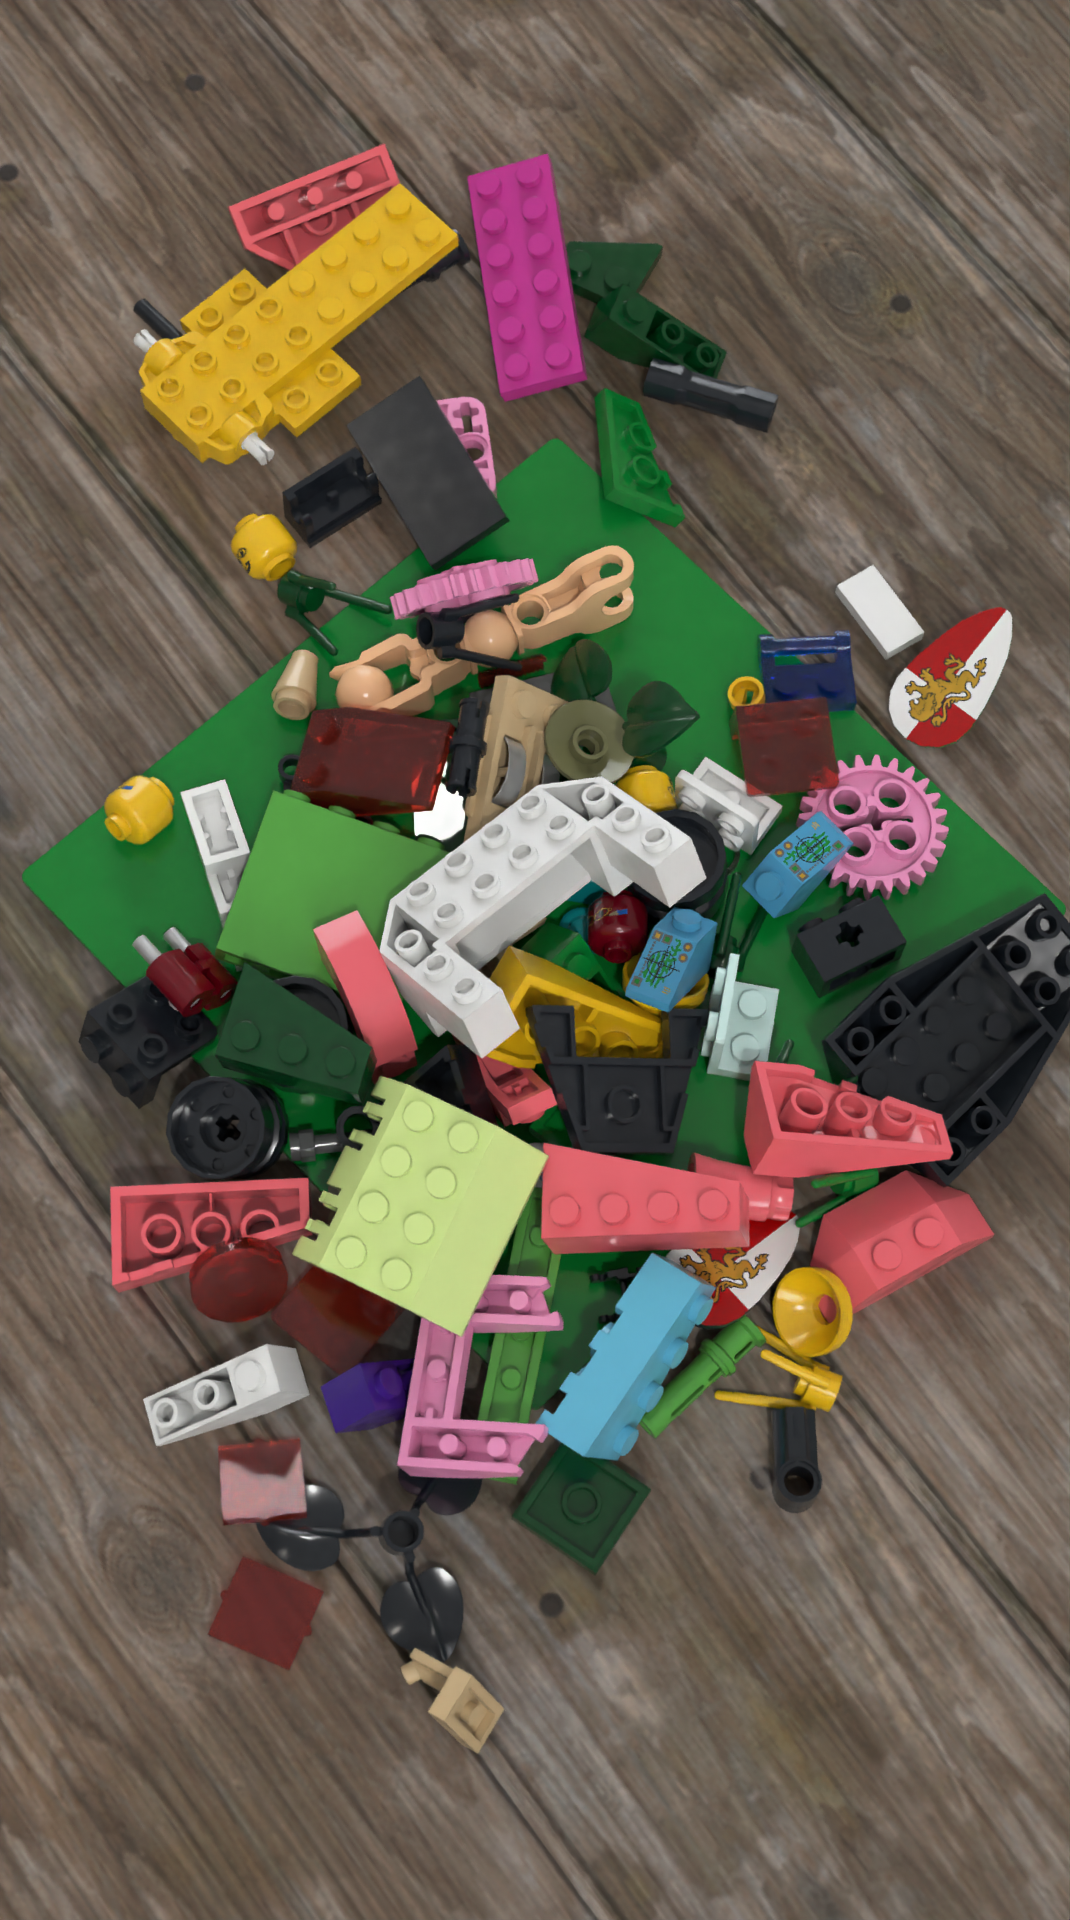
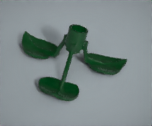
M588 639L577 641L575 646L571 647L564 655L553 675L551 694L568 702L575 700L596 701L595 696L603 693L612 681V663L603 647ZM653 681L646 684L632 697L628 704V721L622 725V729L625 731L622 745L624 751L634 757L630 768L651 765L656 767L658 771H661L667 760V750L665 747L681 736L700 718L698 712L684 700L674 687L666 682ZM559 772V782L570 781Z

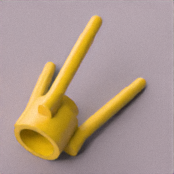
M757 1326L764 1335L768 1345L795 1361L793 1362L767 1349H763L760 1352V1356L763 1359L798 1376L793 1393L801 1396L800 1400L721 1390L714 1393L715 1399L733 1403L778 1409L805 1407L816 1410L818 1408L829 1412L838 1394L843 1376L829 1371L830 1367L793 1352L786 1346L783 1340Z

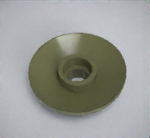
M592 700L568 702L554 712L546 725L544 743L547 755L554 767L570 781L603 777L613 784L625 775L634 758L623 749L622 740L625 731L622 729V725L625 722L624 719L612 708ZM578 745L588 748L590 755L584 753Z

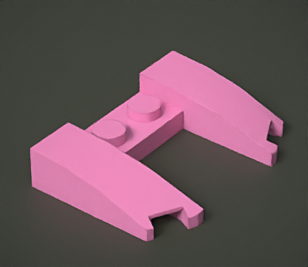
M492 1275L463 1337L421 1318L397 1466L408 1475L436 1478L521 1477L524 1471L518 1465L534 1440L543 1443L548 1435L549 1428L543 1424L461 1420L460 1414L473 1333H521L563 1330L564 1322L561 1314L558 1311L550 1313L543 1293L551 1287L550 1281L546 1277Z

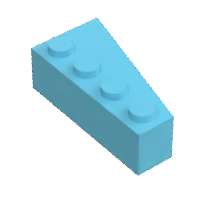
M651 1253L615 1306V1312L620 1315L619 1319L615 1324L611 1322L605 1325L602 1330L599 1329L589 1344L591 1348L590 1356L592 1358L587 1366L580 1369L577 1374L569 1373L559 1388L566 1394L565 1398L554 1414L544 1410L535 1424L546 1425L549 1428L548 1434L583 1457L618 1461L620 1456H625L637 1441L639 1431L636 1428L645 1412L652 1411L661 1399L664 1390L661 1384L670 1368H676L686 1355L688 1350L686 1340L695 1324H701L711 1311L713 1306L711 1296L716 1287L673 1260Z

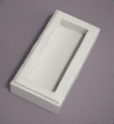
M874 565L837 585L836 595L885 660L922 640L924 635L923 629Z

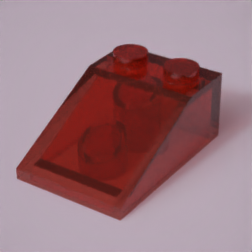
M353 707L313 710L290 790L308 796L311 799V804L328 809L329 806H339L353 812L356 817L433 811L449 753L450 739L453 737L455 726L445 721Z

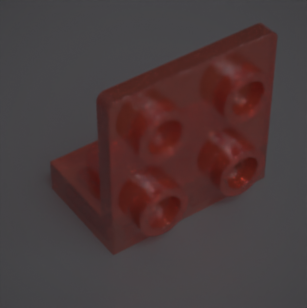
M827 697L735 706L729 726L731 740L739 739L746 794L748 797L834 789L838 786L839 777Z
M313 1266L272 1312L271 1318L276 1325L339 1376L362 1361L404 1312L405 1308L331 1272L328 1273Z

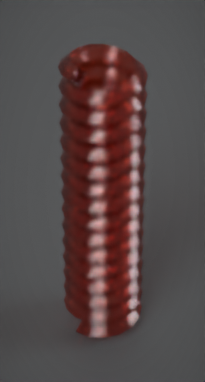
M539 653V655L535 654L534 657L531 655L530 658L518 659L517 662L523 666L521 671L494 667L491 670L480 671L478 674L479 686L482 689L484 686L486 688L488 686L492 687L496 676L510 675L518 678V676H526L527 673L530 675L531 672L543 671V662L547 660L543 654Z

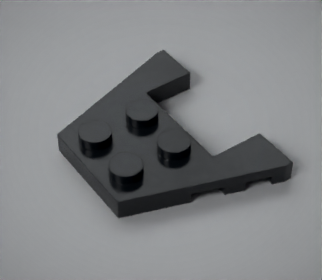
M531 1005L526 1008V1017L573 1149L604 1155H669L674 1153L689 1095L685 1092L691 1069L696 1066L700 1049L697 1046L701 1030L706 1027L708 1021V1009L672 1008L669 1013L661 1011L663 1058L578 1057L576 1055L574 1006Z

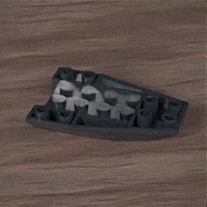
M1045 893L1040 894L886 978L821 1040L833 1084L838 1085L842 1080L858 1075V1081L855 1083L857 1085L856 1092L881 1101L885 1097L890 1096L942 1114L953 1151L950 1159L908 1164L942 1187H948L1012 1122L1070 1023V923Z

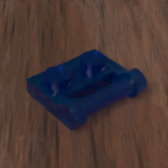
M849 630L834 631L833 635L773 638L772 634L758 635L757 651L760 678L766 697L764 705L765 715L855 710L857 699ZM834 653L835 663L775 666L774 657Z

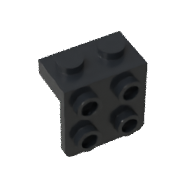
M144 976L87 1011L78 1042L81 1044L85 1056L91 1062L98 1063L109 1075L117 1092L123 1097H128L140 1109L154 1099L161 1076L212 1044L216 1039L218 1031L201 1011L192 1016H182L179 1011L170 1006L169 1000L147 976Z

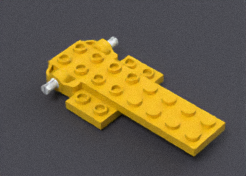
M399 183L269 288L263 286L251 273L243 269L180 319L182 330L186 332L184 336L172 340L164 338L157 341L146 329L140 331L141 335L139 333L136 334L133 343L146 354L139 370L143 386L140 392L145 409L201 463L205 462L208 458H212L229 465L242 455L250 453L261 465L267 464L266 459L270 461L273 458L274 450L270 449L262 439L265 438L272 428L281 422L297 438L362 385L360 375L331 348L459 245L458 235Z

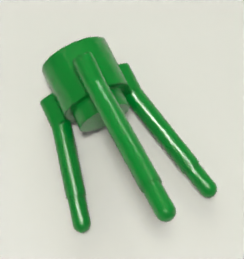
M878 1169L833 1173L813 1179L811 1181L813 1188L830 1186L839 1196L795 1221L796 1227L802 1228L811 1222H815L822 1218L824 1214L859 1196L860 1193L876 1187L879 1180Z

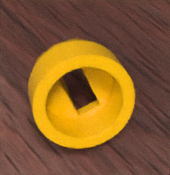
M750 676L740 677L733 681L728 688L730 706L738 715L751 717L761 712L765 705L766 697L763 685L758 679ZM747 691L754 692L750 704H746Z

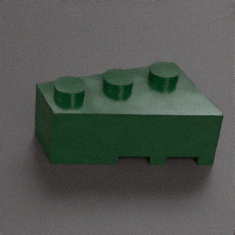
M246 962L244 963L215 1053L222 1067L363 1106L377 1063L373 1048Z

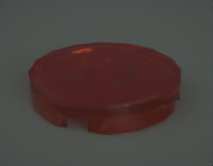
M252 1237L237 1238L238 1243L225 1245V1241L212 1245L200 1254L189 1271L190 1294L197 1310L210 1319L231 1323L244 1322L262 1316L276 1306L287 1290L288 1271L280 1251L269 1242Z

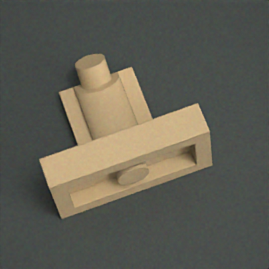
M414 1648L409 1656L412 1661L401 1666L406 1682L411 1685L422 1679L424 1683L440 1691L428 1713L461 1745L478 1754L504 1708L471 1674L456 1666L453 1669Z

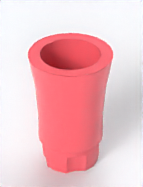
M694 1152L691 1154L687 1171L739 1181L749 1198V1220L764 1222L766 1219L787 1221L789 1219L794 1197L793 1177L752 1174L751 1166L721 1161Z

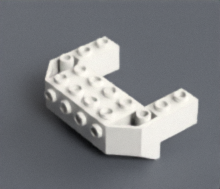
M594 777L537 785L390 900L379 952L402 997L429 1029L438 1037L448 1030L482 1059L520 1029L502 989L478 971L480 968L591 880L614 897L632 882H635L665 905L671 907L704 881L706 876L691 837L605 778Z

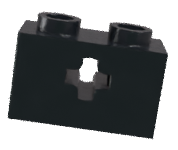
M879 895L865 902L863 898L852 900L838 911V915L825 921L822 918H815L804 924L797 931L798 934L796 935L791 952L818 998L901 958L907 941ZM841 939L843 943L839 944L838 940ZM854 942V947H851L849 943Z

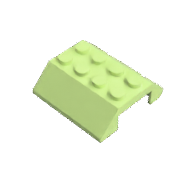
M380 1076L371 1096L384 1102L383 1106L367 1101L362 1111L372 1120L379 1122L380 1125L374 1136L366 1131L353 1129L349 1140L362 1146L359 1151L345 1146L327 1182L329 1186L339 1190L340 1193L337 1196L323 1190L318 1200L328 1209L335 1211L336 1214L330 1225L318 1219L313 1220L309 1218L305 1229L318 1235V1237L314 1241L301 1235L292 1255L328 1273L331 1272L413 1312L427 1321L463 1337L549 1156L494 1124L408 1084Z

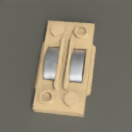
M510 675L495 677L484 734L487 752L480 759L476 784L477 792L474 796L467 797L465 804V814L468 817L464 842L537 785L559 782V771L554 767L546 752L544 733L550 717L568 701Z

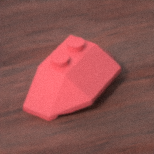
M382 144L227 208L244 249L290 271L400 182L385 144Z
M905 1170L823 1215L809 1267L829 1270L842 1281L850 1296L853 1314L989 1240L994 1236V1233L968 1193L949 1186L942 1187L931 1179ZM824 1295L819 1302V1308L824 1319L832 1323L836 1317V1305L830 1296Z

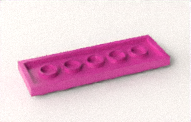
M548 153L467 176L499 391L504 402L588 380L553 165Z

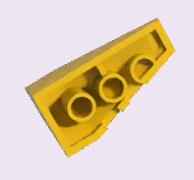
M508 946L489 978L502 989L520 1029L486 1056L517 1068L535 1069L536 1064H543L526 1017V1008L531 1005L574 1006L576 1055L578 1057L663 1058L660 1017L643 1010L549 960Z

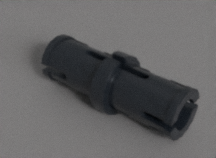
M469 697L460 700L456 736H453L449 743L452 760L446 790L454 795L456 787H460L458 796L470 797L476 794L480 759L487 752L484 734L490 705L482 700L480 707L476 708L478 698Z

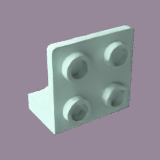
M730 953L727 967L717 966L710 996L709 1017L704 1032L701 1056L709 1057L707 1073L750 1081L751 1067L754 1061H768L779 989L735 981L740 955Z

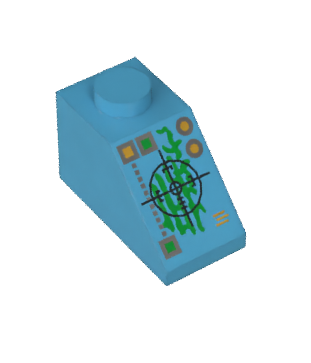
M822 811L817 812L770 851L742 886L773 918L793 912L800 908L854 843Z
M674 907L654 926L627 985L625 996L669 1013L709 971L717 922L701 917L696 911Z

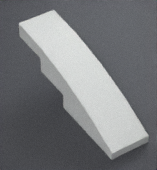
M225 779L180 792L222 928L225 925L250 856V850ZM235 965L237 972L243 969Z

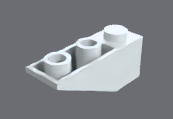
M265 1344L144 1398L143 1401L156 1446H163L270 1413L310 1394L296 1348Z

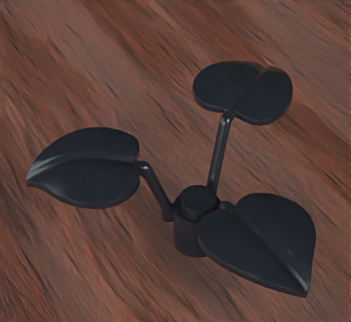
M399 1467V1484L405 1491L416 1495L417 1498L414 1500L410 1511H397L387 1517L380 1526L340 1529L344 1521L343 1505L330 1490L317 1485H304L286 1492L256 1516L255 1523L258 1532L270 1551L286 1564L303 1571H318L332 1566L340 1554L338 1538L378 1537L381 1546L386 1552L392 1555L403 1556L405 1575L408 1580L391 1585L382 1598L380 1620L385 1632L396 1644L409 1651H413L416 1648L440 1662H444L450 1657L457 1645L462 1630L463 1598L457 1582L442 1568H429L416 1577L413 1550L420 1545L424 1537L423 1523L418 1516L424 1503L427 1504L431 1511L443 1516L463 1512L476 1500L482 1486V1478L417 1477L408 1475Z

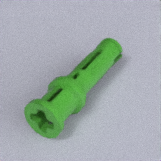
M745 1315L739 1321L723 1328L712 1340L705 1338L700 1343V1353L664 1387L658 1404L652 1411L645 1412L639 1425L656 1439L720 1376L727 1377L728 1375H733L736 1372L735 1365L755 1346L762 1347L766 1343L762 1332Z

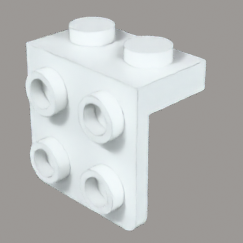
M707 757L704 758L693 775L685 770H681L675 778V799L678 810L697 813L710 821L722 836L724 846L736 852L742 849L751 855L782 812V805Z

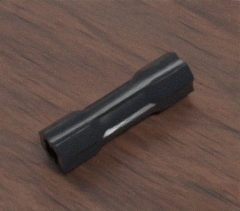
M653 358L642 392L644 393L643 396L730 419L736 424L766 433L771 425L778 401L777 394L750 386L732 384L689 371L684 366Z

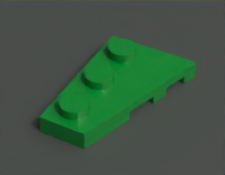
M603 388L594 398L604 499L672 527L678 526L686 517L681 505H673L667 490L672 485L668 472L658 468L652 453L657 445L640 403L607 388Z

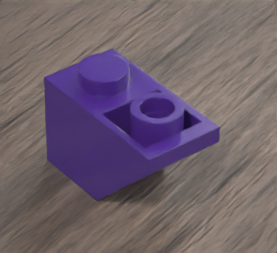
M414 1359L359 1363L322 1385L321 1390L335 1433L371 1430L405 1418Z

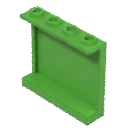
M273 790L219 938L215 958L242 968L246 962L265 976L276 980L290 976L314 978L331 988L340 1001L344 1003L321 960L313 929L357 910L380 950L390 900L450 852L444 851L445 846L433 839L419 837L416 841L399 835L400 830L388 823L375 821L373 825L356 820V815L345 808L329 806L328 809L311 804V799L300 792L284 790V793ZM394 981V984H395V986H396V988H397V991H398V993H399V996H400V998H401V1001H403V997H402V995H401V993H400V991H399V989H398V987H397V985H396V983H395V981Z

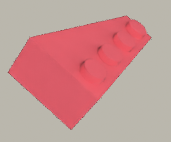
M543 1143V1153L547 1154L549 1159L543 1169L541 1239L554 1254L749 1247V1198L739 1181Z
M309 1178L110 1187L112 1286L118 1293L295 1241L301 1235L305 1237L313 1235L312 1232L305 1229L309 1218L312 1219Z

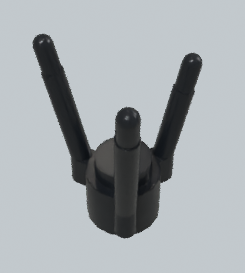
M514 593L460 607L442 608L441 612L422 613L416 625L418 642L425 650L436 649L439 659L456 658L496 668L521 671L523 666L519 662L455 647L456 643H460L463 640L465 633L464 624L475 613L516 603L519 601V595Z

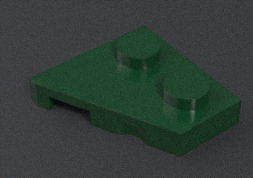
M569 241L566 251L573 293L597 304L598 301L624 283L640 294L662 257L663 246L657 243Z

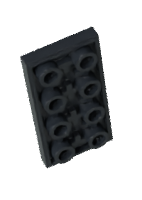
M420 375L346 425L434 570L439 569L510 521Z

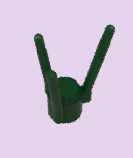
M297 570L287 572L278 584V599L287 605L285 616L297 621L332 656L338 654V649L304 615V613L309 611L314 612L318 610L325 596L384 614H391L392 608L389 605L338 590L333 582L310 577Z
M735 872L732 875L720 932L715 934L710 968L707 972L708 977L715 979L717 966L727 967L730 953L740 955L737 972H743L748 952L768 914L760 905L740 947H736L737 939L730 936L741 882V874L739 872Z

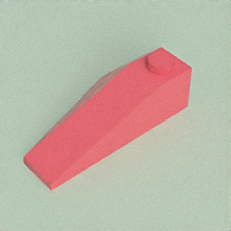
M754 1061L751 1067L743 1136L752 1174L800 1178L950 1159L953 1154L942 1114L890 1096L885 1097L882 1101L856 1092V1084L844 1080L841 1081L839 1086L814 1077L815 1070L802 1065Z

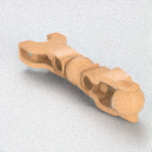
M612 545L576 559L555 579L520 594L518 602L512 603L509 606H502L501 612L487 610L474 614L464 625L465 633L463 640L460 643H456L455 647L509 660L512 658L515 650L520 655L525 653L524 648H540L574 633H598L624 621L631 615L634 604V596L629 588L634 578V562L632 557L623 548ZM615 563L622 567L621 572L617 575L603 579L600 577L599 572L605 564ZM614 596H618L622 600L621 604L617 607L604 606ZM527 617H537L541 620L533 625H526L521 622ZM399 633L363 651L358 660L334 667L329 673V677L339 681L335 696L340 709L350 719L358 721L357 732L367 733L385 721L398 722L430 710L435 704L434 696L464 680L469 672L472 675L477 674L478 665L486 668H492V666L456 658L448 662L438 659L436 649L425 650L419 644L417 637L411 639L407 634ZM407 664L410 667L411 676L417 679L419 683L394 695L392 682L383 671Z

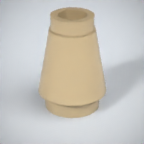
M307 650L294 651L272 691L271 697L274 701L273 707L275 711L287 719H305L309 712L313 711L316 707L317 665L319 659L314 653Z

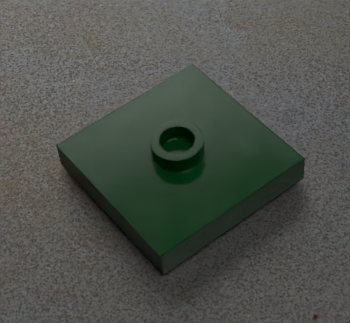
M561 1443L512 1515V1520L596 1576L650 1494L651 1489L607 1459L583 1457Z

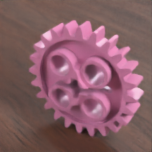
M496 559L487 560L479 563L454 566L449 570L441 572V574L420 579L414 588L405 589L402 592L393 594L394 596L390 597L396 620L411 619L426 612H441L442 608H455L499 596L510 595L511 591L523 589L538 582V576L533 559H517L510 562H497Z
M875 754L871 766H865L861 756L856 755L851 769L842 760H839L835 768V775L829 770L823 769L819 779L820 783L812 781L809 785L807 794L810 797L802 798L799 809L804 813L798 815L796 827L802 826L817 812L822 811L854 843L852 846L860 848L865 854L862 857H854L846 852L829 872L832 874L829 887L834 888L841 881L847 883L846 896L850 897L856 888L860 887L863 888L865 900L871 898L874 889H880L884 899L888 900L893 886H896L905 895L910 888V880L921 886L926 877L925 871L931 873L935 871L938 860L935 857H942L946 845L941 841L946 839L949 827L941 825V823L946 818L947 810L934 809L941 797L940 793L926 795L925 791L930 780L925 778L918 782L913 781L912 778L915 771L913 766L908 768L903 774L898 772V759L896 758L890 762L888 767H882L879 755ZM880 799H894L899 804V807H887ZM839 804L847 805L855 813L844 815L838 812L835 806ZM903 819H910V820L912 821V823H910V822H908V821H902V820H903ZM890 840H903L909 845L910 849L899 850L890 843Z

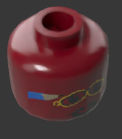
M622 890L615 897L608 892H604L589 905L587 912V943L594 953L604 957L611 963H624L644 950L649 939L648 911L641 900L632 893Z

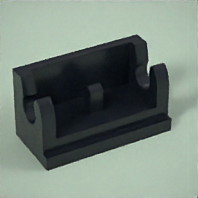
M356 447L282 492L284 516L309 548H312L382 503V498L379 496L377 476L374 472L367 475L363 466V456Z

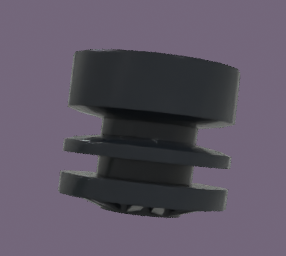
M208 1076L191 1082L176 1096L168 1112L166 1135L172 1154L184 1169L195 1175L211 1179H248L265 1173L280 1159L288 1143L289 1121L284 1104L272 1089L255 1080ZM232 1120H240L237 1124V1129L241 1132L240 1137H232L235 1132L233 1126L230 1125Z

